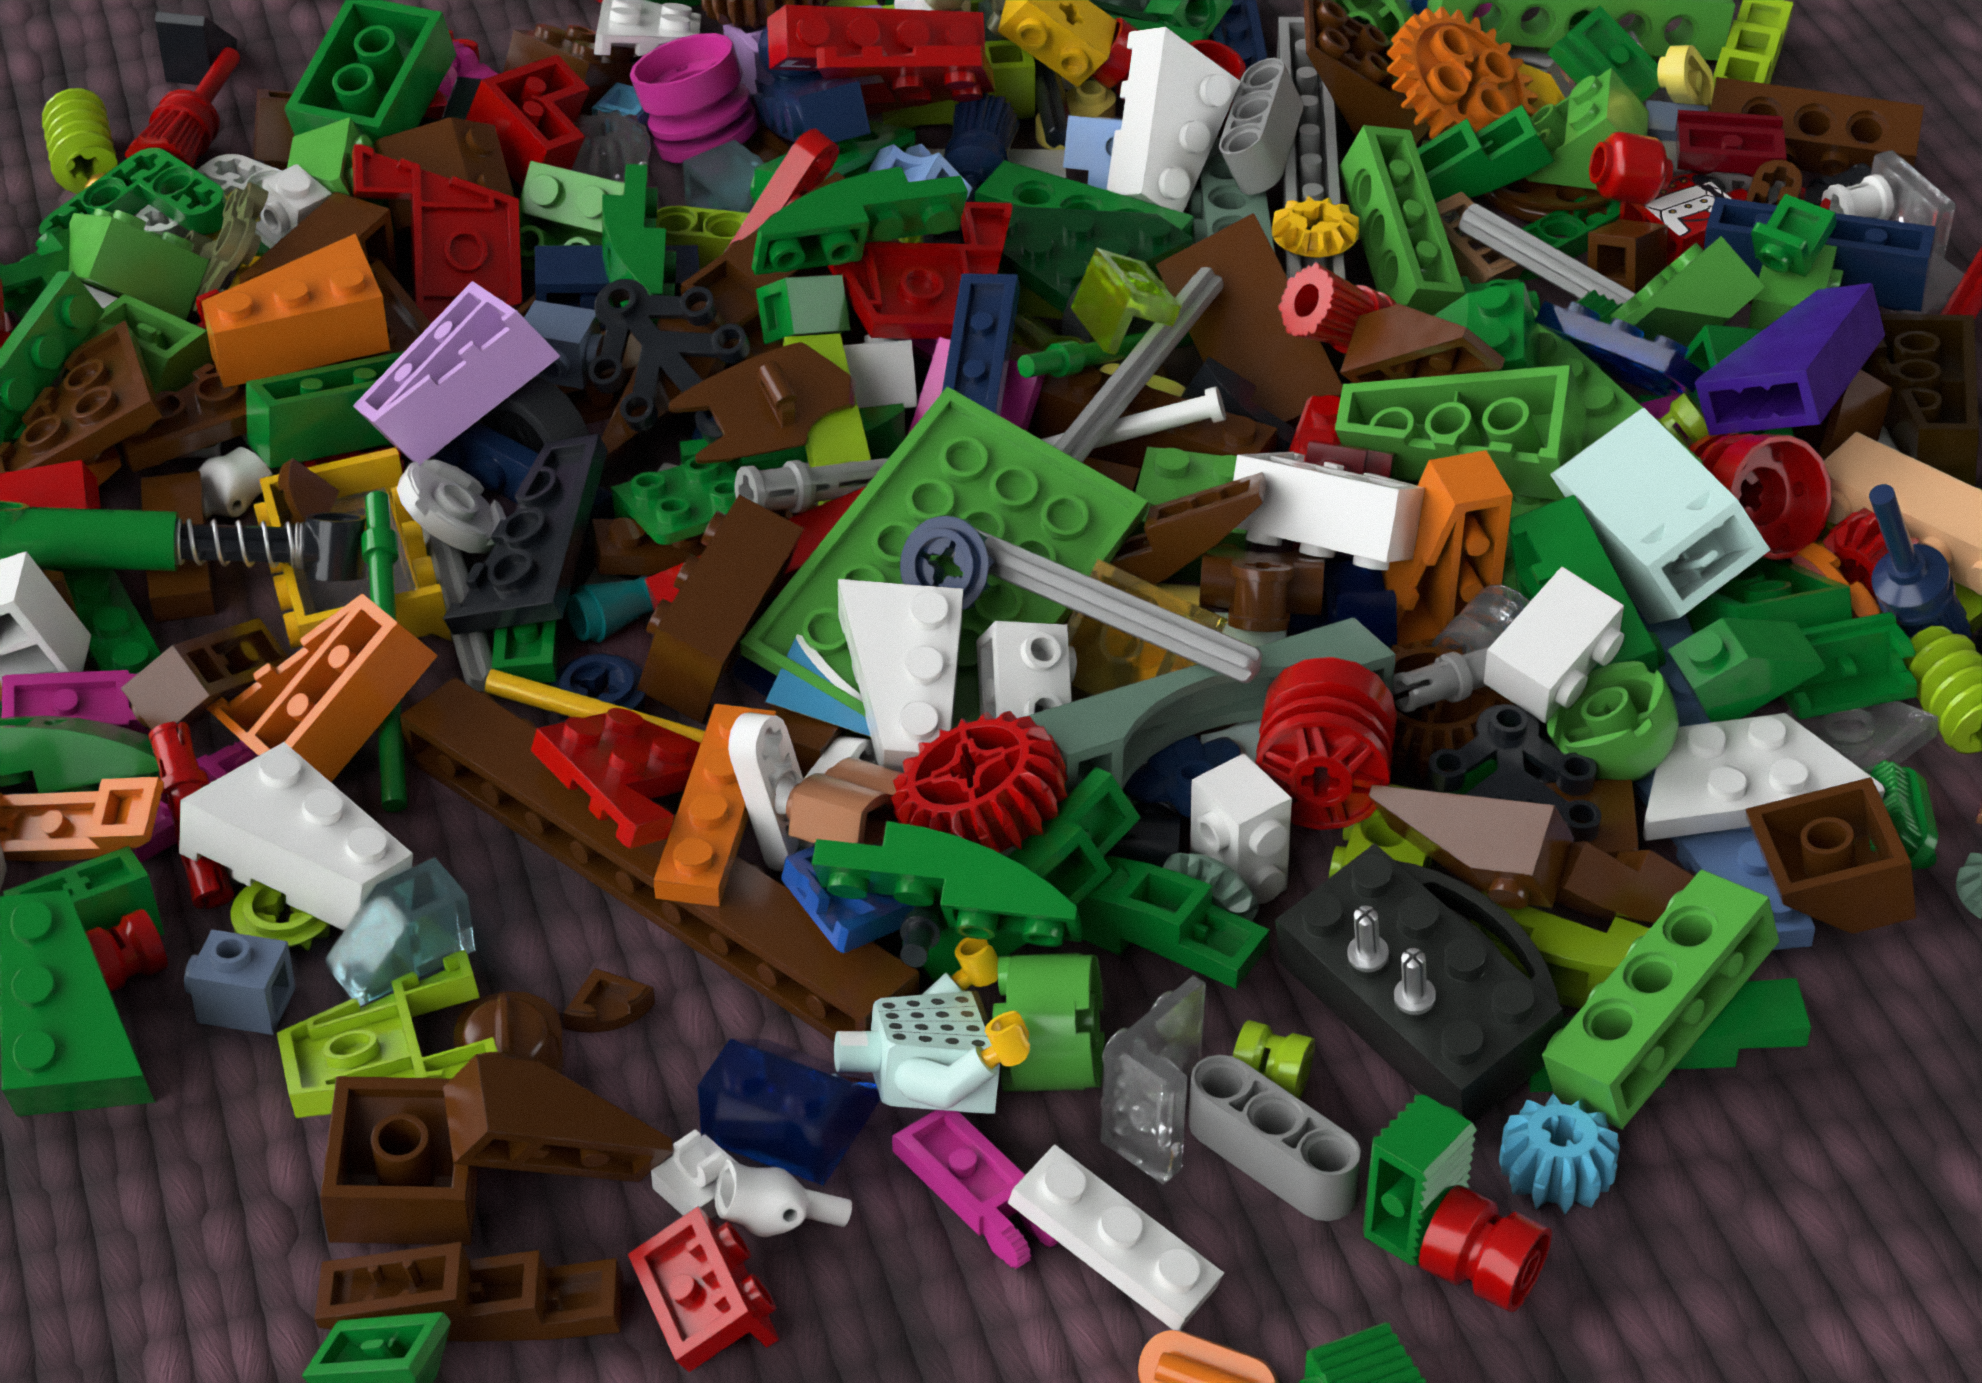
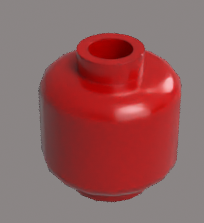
M1614 132L1604 142H1599L1592 152L1589 164L1590 181L1596 184L1597 190L1603 198L1640 205L1649 204L1657 197L1660 190H1665L1669 186L1673 174L1672 160L1667 158L1665 146L1658 138L1628 132Z

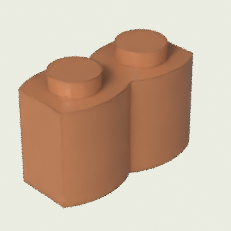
M848 757L829 768L825 774L815 773L808 776L801 783L795 785L789 794L786 804V816L790 820L788 835L813 844L816 843V839L882 846L886 822L899 823L894 814L895 807L891 797L896 793L893 780L902 772Z

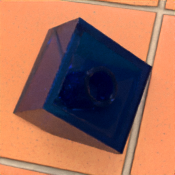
M730 1038L697 1085L701 1136L707 1135L720 1148L772 1167L785 1169L790 1174L823 1186L881 1100L873 1077L859 1072H837L834 1063L767 1039Z

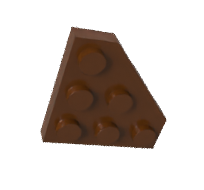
M126 321L117 324L75 348L64 362L69 371L65 379L57 389L45 387L21 418L27 426L14 445L11 442H2L0 445V473L82 460L88 465L95 461L107 448L125 438H134L142 435L155 421L163 417L138 339Z

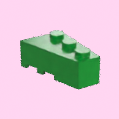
M1575 495L1510 518L1509 537L1520 608L1522 610L1561 567H1564L1624 605L1620 632L1624 634V640L1617 654L1607 665L1637 661L1645 663L1648 671L1655 674L1656 669L1659 671V667L1666 664L1665 653L1659 638L1653 631L1647 632L1632 599L1623 587ZM1597 663L1591 671L1602 668L1604 666Z
M68 890L0 896L1 1088L16 1116L156 1103Z

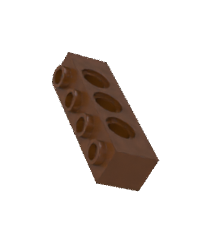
M1716 77L1710 112L1783 116L1782 129H1784L1786 161L1793 163L1801 171L1816 172L1832 177L1850 169L1856 164L1864 163L1872 169L1874 174L1881 175L1887 180L1889 185L1901 184L1910 186L1917 156L1924 105Z

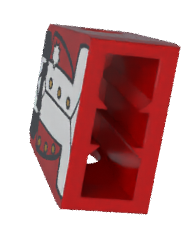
M1699 173L1672 177L1669 186L1665 190H1660L1657 197L1647 205L1621 202L1620 219L1668 225V266L1696 242L1704 250L1706 226L1715 197L1745 201L1748 192L1738 188L1724 193L1703 174Z

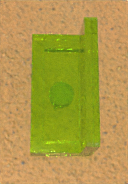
M1096 248L1071 308L1102 350L1115 355L1119 350L1133 316L1173 327L1182 306L1144 261Z

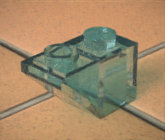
M436 857L376 884L325 958L327 968L350 997L358 1000L361 1006L393 991L391 981L410 972L416 973L418 978L444 966L442 958L465 949L467 954L475 951L468 895Z

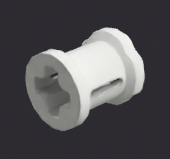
M1878 174L1867 176L1860 184L1848 187L1840 184L1831 185L1823 192L1821 200L1823 201L1824 198L1831 200L1830 211L1835 213L1883 220L1890 218L1894 207L1891 188L1887 180Z

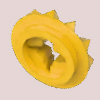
M1307 196L1305 202L1301 203L1290 200L1287 201L1285 208L1274 212L1272 236L1275 242L1283 249L1300 256L1312 258L1334 256L1345 252L1356 243L1359 236V217L1350 213L1349 205H1333L1330 197L1322 201H1314L1310 196Z

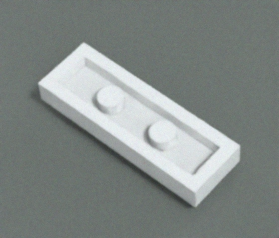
M1055 1144L1013 1188L1008 1200V1204L1173 1330H1181L1218 1287L1224 1275V1272Z

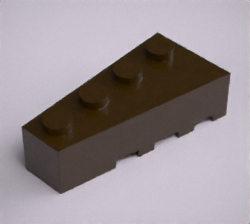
M1880 314L1885 336L1861 370L1892 388L1883 421L1884 427L1888 430L1901 453L1975 487L1979 415L1974 315Z

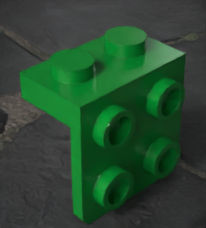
M695 456L688 459L684 464L660 472L640 473L634 476L631 481L611 487L615 519L622 517L634 519L656 543L661 545L672 544L703 534L715 512L718 510L727 514L735 502V477L737 473L726 462L698 464L695 461Z

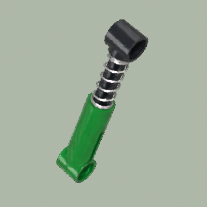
M0 501V560L27 551L38 567L177 571L178 565H182L185 559L194 560L198 566H201L206 560H218L224 567L230 561H244L247 567H252L255 562H269L272 568H276L281 562L289 563V566H292L294 569L296 567L298 569L304 568L305 576L310 579L321 581H356L366 577V563L362 559L361 535L366 531L367 525L364 515L346 512L308 514L305 522L290 524L287 521L284 527H267L264 521L259 526H242L239 520L235 522V525H217L213 519L210 525L192 524L189 518L183 524L179 512L46 508L29 507L28 504L20 502Z

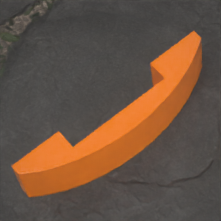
M159 777L101 779L99 791L3 795L0 792V842L5 860L71 861L96 858L127 846L131 850L140 847L151 840L164 782Z

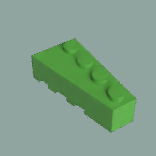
M1571 365L1343 384L1335 431L1342 445L1395 453L1391 478L1419 481L1429 460L1487 450L1512 494L1561 500L1565 496L1550 474L1581 452L1587 408Z

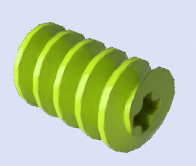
M70 88L56 93L46 103L42 112V127L44 129L50 168L57 183L65 190L78 194L84 190L87 180L92 175L106 174L118 166L114 141L111 136L107 109L103 100L93 91L83 88Z
M1930 626L1918 632L1910 639L1915 650V657L1903 659L1906 668L1911 671L1917 682L1916 698L1919 700L1923 711L1930 716L1933 726L1940 731L1942 739L1949 747L1963 754L1982 752V655L1976 651L1975 644L1966 635L1953 634L1945 626Z

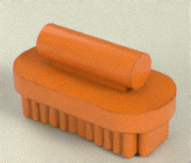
M1181 1330L1163 1331L1152 1337L1145 1345L1138 1364L1140 1383H1280L1276 1372L1266 1361Z

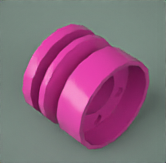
M704 33L678 38L660 45L643 55L632 66L630 78L640 106L646 113H649L647 125L654 136V144L662 160L672 163H693L711 159L741 145L757 130L759 118L756 109L751 104L752 97L749 90L744 84L740 83L743 71L734 45L728 36L717 33Z

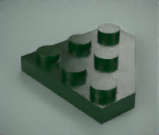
M1012 206L1013 210L999 268L1007 274H1017L1021 284L1064 313L1067 302L1078 284L1094 269L1109 262H1125L1149 278L1159 273L1156 267L1157 263L1192 246L1193 237L1160 215L1153 213Z

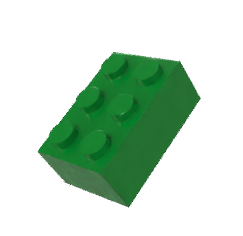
M345 0L284 108L294 135L297 136L351 117L361 135L366 134L373 144L379 138L418 127L457 55L443 12L383 0Z

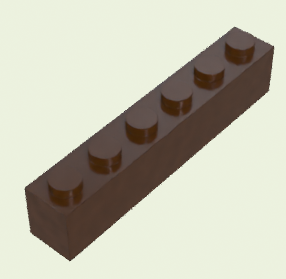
M1012 343L1009 359L1018 361L1022 355L1042 351ZM1089 366L1083 367L1080 373L1070 376L1054 377L1051 374H1046L1027 432L1039 439L1065 433L1112 375ZM1145 384L1119 418L1189 399L1151 388ZM1225 412L1226 420L1213 423L1212 419L1208 418L1095 448L1087 457L1140 468L1141 471L1147 446L1164 449L1177 448L1188 452L1220 456L1276 453L1277 428L1254 421L1246 416Z

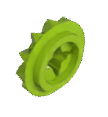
M255 881L251 887L246 886L237 895L231 907V922L235 933L288 941L289 948L298 946L306 951H309L313 938L329 937L331 924L290 906V910L293 911V914L290 915L289 922L277 923L276 920L280 918L281 912H284L287 895L258 881Z

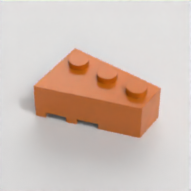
M356 234L202 301L211 356L223 388L244 384L246 381L293 373L390 351L383 296Z
M1487 450L1429 460L1417 485L1424 487L1425 491L1413 559L1393 561L1389 563L1388 570H1377L1366 593L1367 598L1372 604L1367 624L1372 634L1389 649H1391L1393 644L1399 645L1406 650L1411 649L1415 640H1418L1424 646L1438 644L1440 640L1442 643L1496 633L1513 494Z
M363 593L300 639L303 648L276 668L270 663L265 664L253 673L257 681L230 702L221 697L206 709L258 756L285 742L326 779L332 782L438 656Z

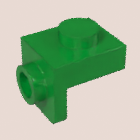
M1784 194L1768 223L1757 222L1751 231L1755 258L1759 259L1764 266L1780 273L1790 271L1806 277L1837 224L1836 213Z

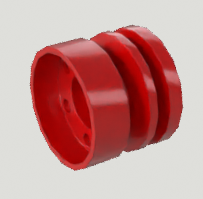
M1728 433L1718 435L1707 434L1688 447L1703 461L1704 467L1738 499L1770 548V551L1759 559L1778 560L1793 558L1797 556L1799 551L1814 543L1825 528L1831 507V480L1822 457L1808 442L1790 435Z
M1335 657L1305 659L1284 669L1268 686L1262 710L1255 764L1292 798L1291 823L1317 830L1347 828L1369 818L1377 809L1369 798L1372 785L1389 786L1391 777L1390 766L1393 757L1392 746L1397 717L1393 695L1377 674L1357 662Z

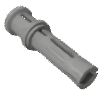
M889 458L809 467L805 462L793 460L787 461L783 468L758 470L755 466H743L739 468L735 477V496L737 498L740 494L770 511L788 509L793 514L804 513L813 506L814 502L834 500L867 486Z

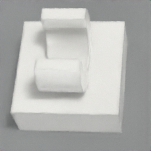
M695 1129L673 1144L674 1151L669 1159L651 1170L652 1188L683 1216L699 1206L710 1218H713L717 1215L715 1189L722 1166L727 1159L734 1162L737 1161L707 1135L701 1136Z

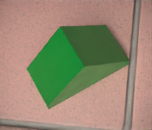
M444 1312L338 1320L302 1374V1377L307 1383H433L438 1374L451 1321Z

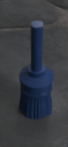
M982 93V98L979 100L955 104L952 137L946 145L944 158L973 188L966 202H975V191L1004 160L1009 161L1008 151L1018 132L1020 121L1016 119L1018 115L1013 112L1014 108L1010 107L1011 103H1006L1004 96L995 97V95Z
M1887 484L1875 486L1869 493V499L1888 553L1874 567L1871 578L1872 588L1882 613L1892 612L1896 616V623L1909 639L1930 626H1945L1953 634H1962L1971 638L1972 632L1969 629L1970 624L1966 618L1967 612L1955 594V584L1945 557L1938 550L1930 546L1912 544L1894 489Z

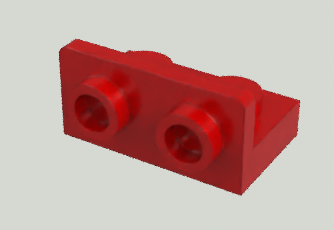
M697 1206L628 1253L675 1361L688 1372H691L748 1332L766 1348L779 1340L778 1334L768 1316L776 1310V1305L760 1279L754 1274H748L743 1262L751 1258L750 1251L739 1232L730 1222L727 1221L719 1226Z

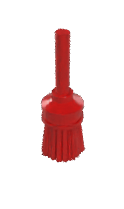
M224 48L195 91L177 89L168 92L151 114L149 125L129 145L125 152L126 159L143 149L160 148L194 168L198 157L208 150L212 141L219 133L220 118L211 103L239 63V53L233 48Z
M1315 262L1313 266L1308 265L1301 272L1297 271L1295 278L1290 277L1288 279V288L1284 290L1285 294L1281 297L1283 301L1279 304L1278 308L1283 312L1281 314L1282 318H1284L1282 322L1284 326H1287L1286 332L1288 334L1330 343L1334 349L1346 354L1358 317L1396 305L1397 303L1391 296L1375 291L1365 285H1353Z

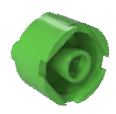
M1082 953L999 956L998 986L1000 995L1006 996V1003H994L993 1019L1002 1013L1013 1010L1020 1013L1030 1033L1028 1039L1030 1050L1026 1060L1015 1066L1006 1067L1001 1064L1003 1091H1064L1101 1087L1104 1072L1105 1036L1104 1032H1100L1099 1010H1104L1101 973L1097 956L1093 954L1082 955Z

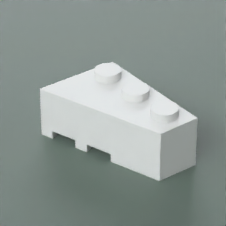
M1167 27L1129 32L1127 49L1132 50L1129 77L1127 81H1122L1120 98L1125 99L1121 130H1115L1107 190L1184 212L1241 81Z
M1295 452L1237 455L1233 481L1260 472L1264 473L1267 481L1263 504L1236 527L1248 530L1246 540L1273 546L1282 545L1283 539L1300 542V553L1324 558H1334L1336 551L1354 555L1353 565L1374 570H1388L1390 562L1413 559L1425 491L1424 487L1372 473H1364L1362 475L1343 471V465L1332 462H1324V466L1304 462L1305 455Z
M27 551L1 559V686L2 676L83 672L91 634Z
M838 579L839 621L842 632L845 633L855 681L858 683L865 708V718L879 766L904 773L902 762L907 758L919 755V743H931L939 737V729L949 731L953 728L962 630L963 589Z
M285 742L181 799L179 854L197 862L202 856H205L232 869V879L250 887L255 881H258L287 895L286 904L356 937L363 935L408 907L413 853Z

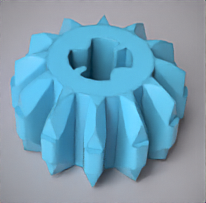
M1554 1093L1545 1106L1531 1100H1526L1519 1115L1509 1116L1508 1123L1503 1128L1502 1145L1500 1147L1499 1164L1501 1166V1174L1510 1177L1509 1183L1511 1184L1512 1195L1532 1194L1536 1210L1546 1202L1557 1203L1562 1212L1566 1214L1573 1205V1201L1592 1208L1595 1200L1599 1198L1600 1192H1609L1610 1185L1615 1181L1617 1171L1616 1162L1620 1148L1617 1141L1618 1133L1608 1129L1606 1112L1586 1113L1582 1098L1572 1105L1561 1104Z

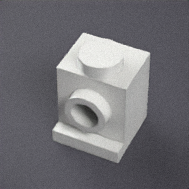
M298 164L264 179L262 188L269 193L265 206L260 213L261 221L256 223L255 233L260 235L261 241L271 249L313 210L327 200L332 193Z

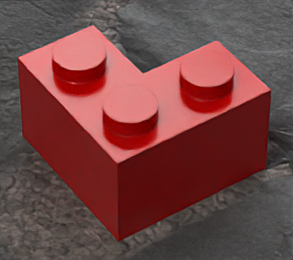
M556 54L482 79L465 120L495 125L507 171L523 188L530 161L568 170L572 169L585 139L584 134L575 126V122L590 88Z

